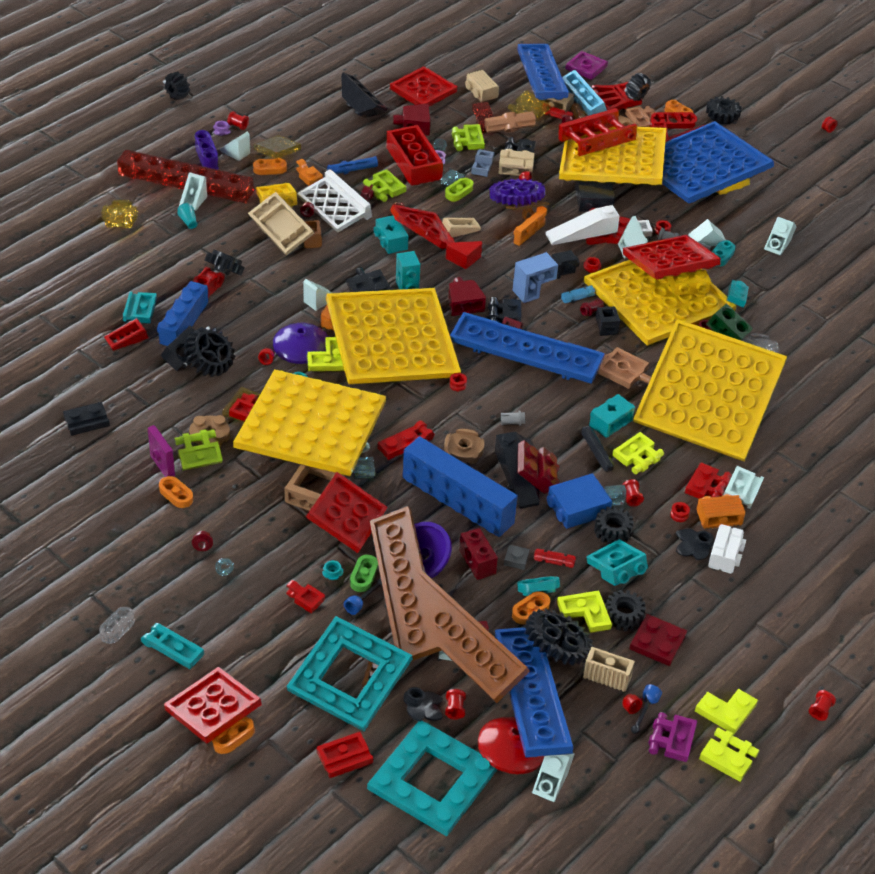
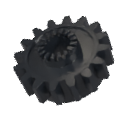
M723 96L721 98L715 97L707 102L706 113H708V117L712 121L719 124H730L735 120L737 121L738 117L741 116L742 106H739V102L735 103V99L730 100L729 97L725 99Z
M214 249L212 253L207 252L204 261L215 265L214 270L226 275L233 272L242 276L245 268L241 266L243 261Z

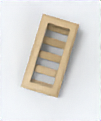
M444 218L442 222L452 238L481 230L475 218Z

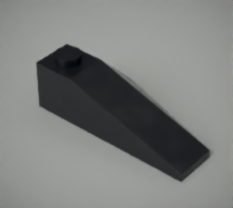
M517 432L496 435L495 454L512 492L518 495L517 504L519 508L538 506L539 489L518 474V443L525 440L534 446L533 442Z

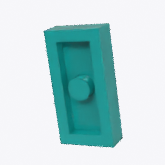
M732 280L729 285L727 301L744 307L749 287L742 281Z

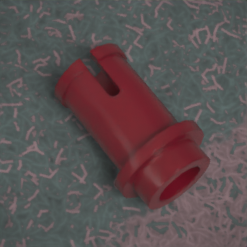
M597 298L589 303H583L580 307L581 314L583 316H591L593 312L597 311V307H604L603 301Z

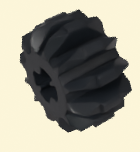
M178 71L168 74L163 81L165 85L163 88L167 91L166 94H169L170 98H174L175 101L187 97L191 91L189 88L190 84L187 82L188 78H185L184 74H180Z
M636 73L635 76L633 75L628 80L629 82L626 84L624 91L630 99L639 101L650 90V79L645 74Z

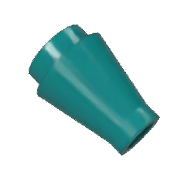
M189 203L181 204L178 207V216L189 229L196 228L198 223L194 207Z

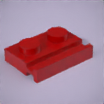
M361 732L317 746V754L325 770L328 772L329 779L373 763V756L370 754Z

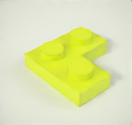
M326 337V352L307 353L308 371H345L336 337Z
M599 591L557 598L560 613L562 612L566 618L568 616L571 618L584 616L590 633L611 629L612 623Z
M740 689L735 692L728 703L707 692L697 704L695 712L735 734L757 706L758 700Z

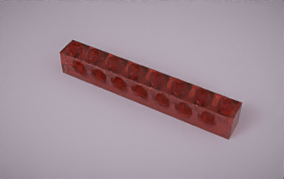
M126 149L117 160L118 175L184 189L190 172L206 177L207 195L246 204L254 192L252 177Z

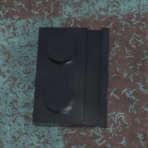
M102 402L63 411V417L71 436L110 426Z

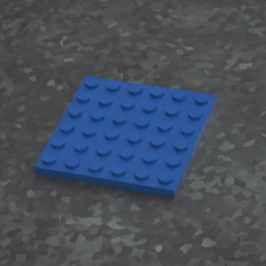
M714 121L665 142L662 184L689 204L774 167V161Z

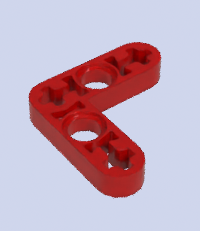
M656 112L651 115L649 124L650 127L666 128L665 142L669 141L667 129L694 128L697 116L692 112ZM669 119H676L677 122L673 123Z

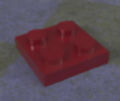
M647 614L634 636L629 650L671 666L686 638L688 630Z

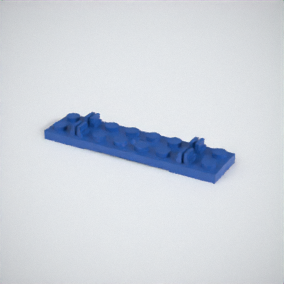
M518 44L517 50L535 97L539 100H547V98L562 100L563 98H568L569 91L549 45Z
M463 312L450 334L453 343L473 348V352L477 350L479 354L482 351L561 374L563 379L565 377L567 380L574 378L591 384L605 356L603 352L504 325L497 321Z
M525 628L496 629L495 638L530 670L509 691L525 757L573 754V744L547 654L545 652L540 653L539 647L532 646L534 641L528 640L529 635L525 634L527 630Z

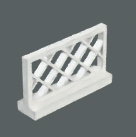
M331 170L324 172L325 177L297 193L304 203L310 202L314 204V212L337 232L342 231L363 217L366 220L372 217L370 204ZM324 184L328 186V189H319ZM314 194V197H306V195ZM326 194V197H317V195ZM330 194H337L338 197H337V198H329V195H330ZM324 202V206H316L315 203ZM327 203H336V206H327ZM339 203H347L348 206H339ZM334 211V214L326 215L325 212ZM337 212H346V215H337ZM349 212H358V214L349 215ZM336 220H344V222L339 225L335 223Z

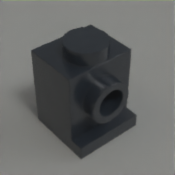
M572 250L555 253L551 256L558 264L557 279H560L562 275L575 273L576 267L580 265L578 257L574 255Z
M597 307L596 321L600 330V336L618 335L620 319L616 307Z

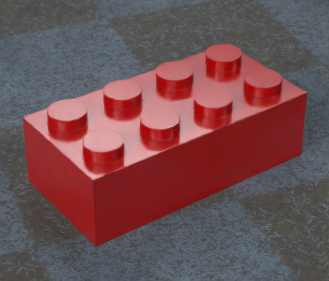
M418 125L387 131L386 148L411 186L442 179L443 162Z

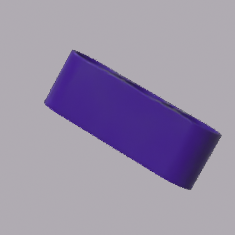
M199 130L195 133L196 152L203 169L206 172H215L218 170L217 150L210 133L205 130Z

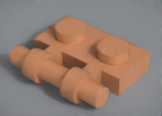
M641 106L626 109L625 115L632 123L637 124V127H650L651 115L656 112L650 106H646L644 110Z

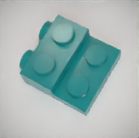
M620 539L586 556L587 563L600 570L602 579L614 586L621 583L625 584L631 577L638 574L642 575L648 569L646 554Z

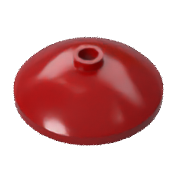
M515 717L493 719L487 722L480 730L478 749L482 757L486 758L494 768L510 774H526L542 765L545 756L525 757Z

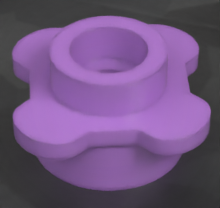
M217 121L213 126L215 135L223 136L230 134V125L226 121Z

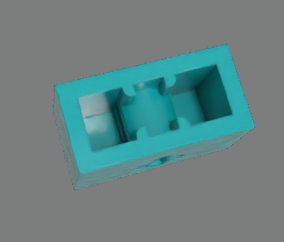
M393 215L376 219L374 234L379 238L382 248H385L388 254L408 250L409 236L402 224L396 221Z
M415 251L397 253L396 284L399 290L419 289L420 263Z
M617 394L591 411L589 426L607 438L633 421L635 406Z

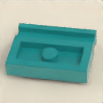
M130 291L123 313V321H133L137 318L140 323H151L157 294L144 292L133 294Z

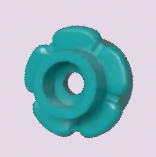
M331 560L325 563L324 571H322L325 578L337 580L339 576L343 575V569L338 561Z

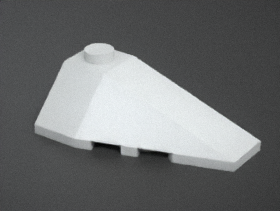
M613 205L596 208L547 231L546 236L552 245L616 233L618 231L619 214Z

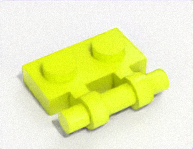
M639 432L614 449L612 456L625 466L633 463L635 466L632 467V472L638 474L639 472L646 471L649 465L659 462L661 457L664 456V451L662 449L655 451L653 449L655 442Z
M717 728L714 736L721 739V741L718 742L711 738L701 752L699 759L741 782L752 765V760L746 757L747 754L756 758L760 750L753 747L751 742L747 740L744 742L733 736L734 733L729 730L724 731ZM730 744L740 749V751L736 752L727 746Z

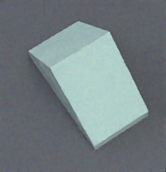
M248 131L220 148V151L237 161L250 154V135Z
M189 172L179 206L183 203H189L196 211L207 198L206 177Z
M708 219L688 234L695 241L708 246H717L719 242L726 240L721 230Z
M305 279L304 302L315 311L327 305L326 294L332 292L321 285Z

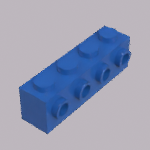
M190 281L187 287L183 288L180 297L174 301L173 307L167 311L163 321L158 324L157 332L159 333L160 344L168 346L184 330L194 325L208 304L207 285Z

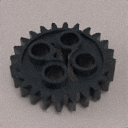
M547 608L544 611L538 609L537 612L533 611L524 626L527 629L525 634L529 635L528 640L534 641L533 647H539L540 653L545 652L547 653V658L552 656L555 662L561 660L564 665L567 662L572 666L575 663L581 665L582 662L585 663L591 647H594L592 645L593 640L588 638L590 634L583 632L585 627H579L578 621H571V617H564L562 612L557 614L555 610H552L550 613Z

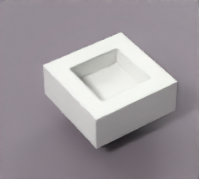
M649 220L638 221L641 224L644 237L652 236Z

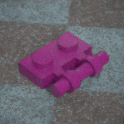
M660 712L654 720V732L648 741L650 746L649 753L655 755L658 753L659 748H665V757L687 762L697 720L675 715L674 720L669 721L666 720L667 715ZM663 732H670L669 738L662 736Z

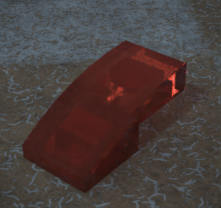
M488 102L472 104V110L477 118L476 124H480L482 133H486L484 120L485 118L494 117Z

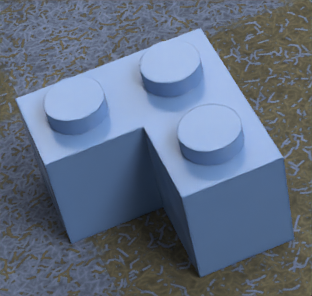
M547 252L515 262L514 293L523 303L538 299L541 284L557 278L558 264Z

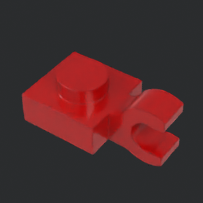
M294 580L287 584L289 590L286 594L294 598V603L311 614L325 601V594L309 584L302 587Z

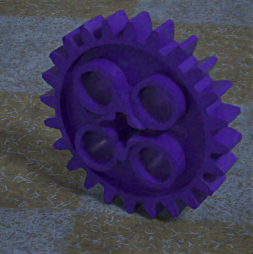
M517 178L516 180H504V182L498 181V184L494 183V186L489 188L492 201H496V203L502 202V204L508 203V205L515 204L517 206L518 204L536 203L537 200L541 201V198L545 196L544 185L538 183V181H532V179L527 181L526 179L520 180Z

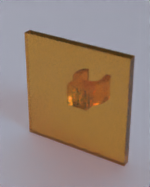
M537 201L536 203L531 202V204L508 205L506 209H523L522 218L526 220L528 212L531 216L535 214L532 208L547 206L549 202Z

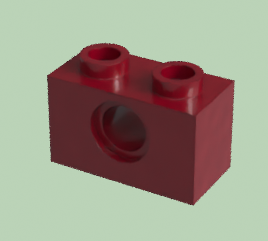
M477 528L461 533L459 551L476 580L495 575L498 557L481 529Z

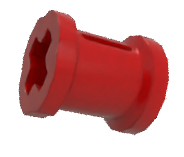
M233 111L228 115L227 123L230 126L239 127L240 130H245L249 123V117L238 115Z
M627 480L621 486L623 493L626 494L625 501L631 507H636L644 501L643 494L639 491L640 485L637 480Z
M460 689L447 691L448 707L445 709V715L452 720L464 718L465 709L463 705L466 700V693Z
M820 690L816 694L815 703L810 706L808 711L813 718L825 721L829 715L830 707H833L836 703V698L830 692Z

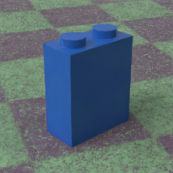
M593 473L549 487L547 496L548 506L553 508L558 521L562 522L566 529L596 520L598 512L600 513L602 509L606 511V507L611 508L612 506L611 498Z

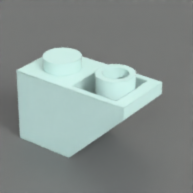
M632 216L618 242L622 255L624 247L648 243L636 216Z
M777 217L764 250L781 256L797 227L795 223Z
M575 753L545 756L532 793L555 802L568 775Z

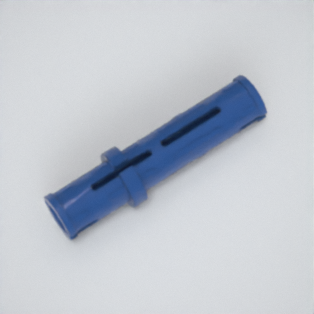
M374 156L349 162L342 161L339 164L328 165L327 171L331 170L335 174L343 173L345 175L352 171L377 167L378 160Z

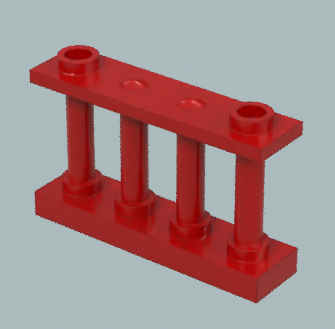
M616 108L559 124V140L561 142L574 140L578 144L579 157L636 140L637 124L628 126L619 122V110ZM598 131H601V132H602L601 134H597V135L595 134V132H598ZM584 135H587V136H588L587 138H584V139L581 138V136H584Z

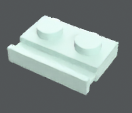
M737 466L724 495H739L742 504L747 505V508L750 509L764 477L761 476L759 478L755 476V473Z

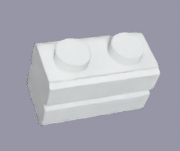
M723 524L719 526L708 564L709 568L721 569L723 572L731 574L735 566L739 567L742 554L738 553L739 551H744L746 540L742 539L744 535L743 530L732 529L730 526Z

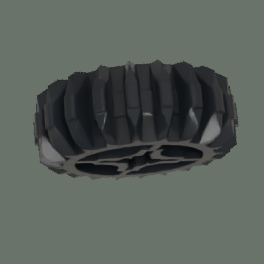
M209 326L201 327L187 337L184 344L186 349L184 355L188 356L186 362L192 363L190 368L195 367L197 369L196 373L201 371L203 376L208 374L210 378L215 375L218 377L222 373H226L233 365L236 357L234 355L235 349L232 348L233 342H228L229 336L224 337L222 335L223 331L218 333L216 328L211 330Z

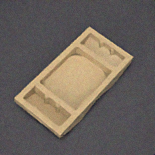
M276 192L248 213L259 228L268 235L285 255H288L314 234L313 230Z

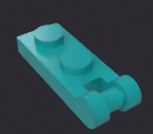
M155 623L151 627V632L141 637V642L146 647L156 649L188 669H191L204 656L203 648L159 623Z

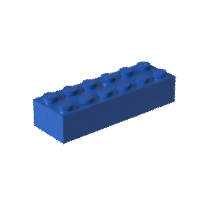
M420 436L404 449L403 478L407 482L414 484L423 492L430 494L438 501L448 505L454 511L461 513L472 522L477 523L498 537L502 536L514 524L518 495Z

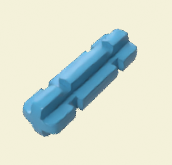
M592 285L570 291V293L569 291L562 293L561 299L564 303L587 298V296H594L596 290Z

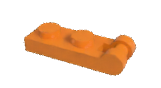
M537 207L535 214L515 228L513 233L514 244L520 246L545 225V216L547 214L545 207Z

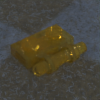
M528 90L524 91L515 100L517 105L512 103L508 105V109L516 114L525 113L523 111L525 109L526 112L533 111L537 118L543 116L550 109L548 103L539 100Z

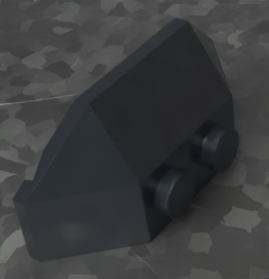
M342 73V97L347 101L346 104L355 109L354 112L356 114L371 117L385 113L388 110L355 76Z

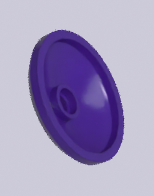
M310 323L289 324L275 334L273 349L281 359L287 362L307 364L308 352H326L325 339L328 335L323 329Z
M419 522L414 525L424 571L432 579L445 568L450 559L452 551L451 539L440 525L433 522Z

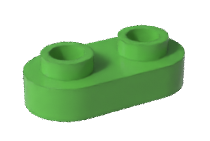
M363 555L358 558L350 577V586L354 591L366 592L371 588L378 571L376 557Z

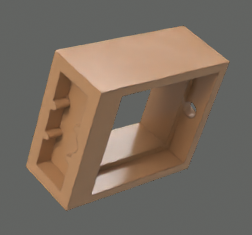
M301 464L285 487V502L310 511L321 494L299 487L308 473L330 481L335 473Z

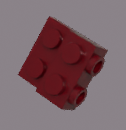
M523 440L518 443V474L544 494L548 493L550 486L560 483V480L557 478V472L560 468L557 464V457L544 447L537 451L533 445Z

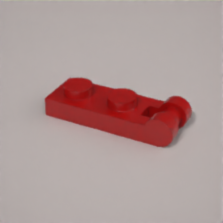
M420 420L413 427L379 441L377 448L390 460L403 454L404 449L419 436L429 442L434 438L435 433L431 429H427L425 422Z

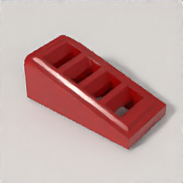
M137 318L104 336L113 351L149 338Z

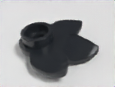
M693 529L676 531L677 537L682 541L676 548L678 554L682 556L693 555L696 560H703L709 555V549L714 545V539L710 532L704 530L696 532Z
M411 687L404 693L403 700L408 705L407 712L414 720L421 722L425 718L429 721H438L443 718L437 706L443 701V698L438 694L430 691L424 692L417 687Z

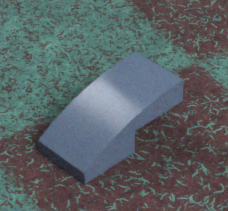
M479 149L475 156L471 174L487 177L495 152Z

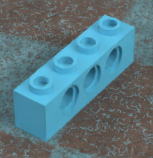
M576 70L562 77L569 93L574 94V101L587 116L607 111L602 99Z

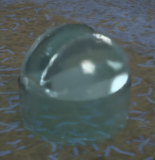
M436 139L434 141V150L443 152L446 150L447 143L445 140Z
M228 558L219 559L215 565L216 572L222 576L229 575L234 569L233 562ZM229 564L230 568L221 569V565Z

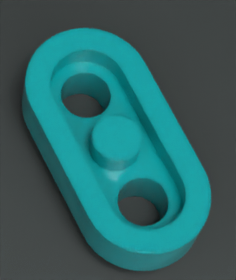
M724 240L717 244L712 253L720 257V265L717 266L726 265L734 255L735 245L729 240Z
M548 576L521 580L517 582L518 592L523 593V596H529L537 591H543L544 593L556 592V588L560 587V578Z

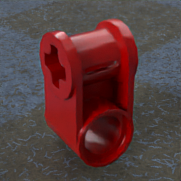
M206 267L194 278V282L208 286L209 298L222 286L225 275L222 272L217 273L212 271L211 268Z

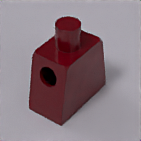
M429 104L404 106L402 115H393V125H403V128L418 125L424 135L430 136Z
M457 277L449 284L448 300L451 316L462 315L463 312L469 314L485 312L486 296L474 280L464 281L463 278Z

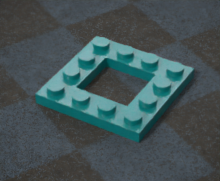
M335 616L286 688L287 691L365 731L413 658L411 654ZM343 647L379 665L357 699L321 681Z
M418 721L368 782L367 789L443 835L448 836L498 769L491 766L490 762L483 758L479 752L428 723ZM425 752L463 772L441 802L403 781Z

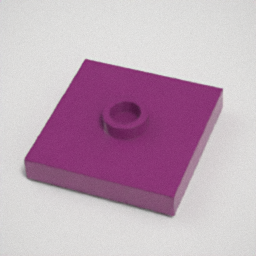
M581 51L565 65V69L571 72L576 70L580 76L593 80L608 66V61Z
M156 426L148 427L151 458L165 477H175L172 448Z

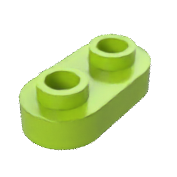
M469 178L458 179L445 189L446 199L452 202L462 199L473 191V181Z

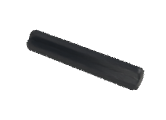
M591 426L583 427L581 434L605 472L612 471L614 463Z

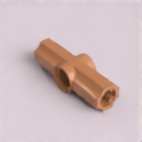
M533 111L518 114L508 112L498 117L485 118V130L487 133L500 131L511 133L520 128L534 127L535 115Z

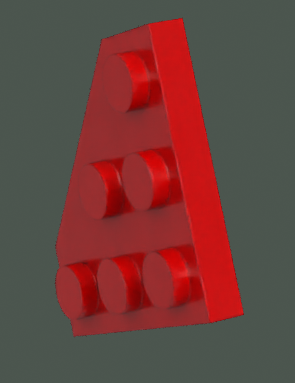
M392 205L390 211L396 221L439 248L446 249V243L455 242L436 213Z

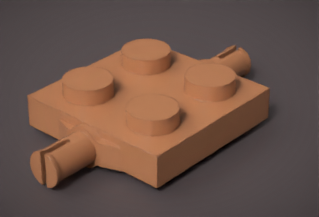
M618 347L613 352L605 354L604 360L597 372L628 389L639 380L649 384L651 376L645 374L649 368V362Z

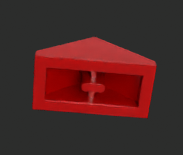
M482 241L446 243V259L464 269L469 268L481 258Z

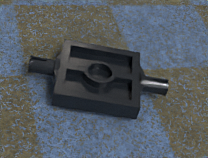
M357 267L356 273L358 276L346 279L347 286L351 292L392 290L380 269L365 273L362 267L360 269Z

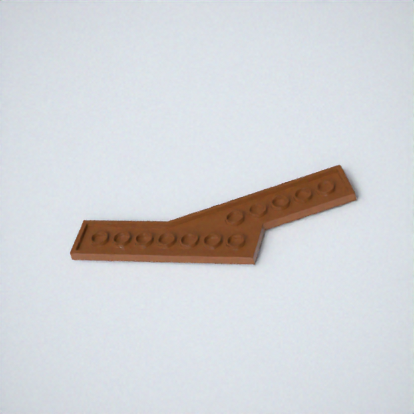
M409 506L370 520L394 646L411 654L412 661L442 650L490 698L498 703L530 670L425 573L413 516Z

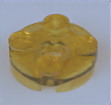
M127 200L112 201L111 205L107 206L106 204L102 208V219L107 227L131 228L138 218L137 207L132 206V202Z

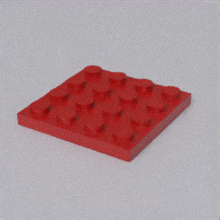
M688 235L623 248V255L654 279H663L665 276L670 275L678 276L684 272H696L698 269H711L713 266L720 265V257Z

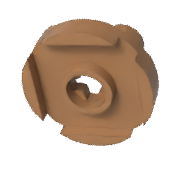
M221 415L197 416L194 418V422L189 429L190 434L200 433V430L204 429L207 431L215 430L216 437L210 438L209 441L210 443L218 441L219 447H221V443L225 440L227 442L230 438L229 424L226 422L225 417ZM202 441L195 442L198 445H203Z
M458 429L456 433L452 435L449 433L446 436L444 450L463 463L476 464L484 453L485 444L483 438L481 440L478 437L477 432L469 429Z

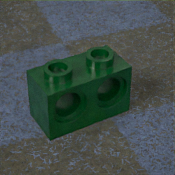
M727 303L706 323L714 332L741 341L753 330Z

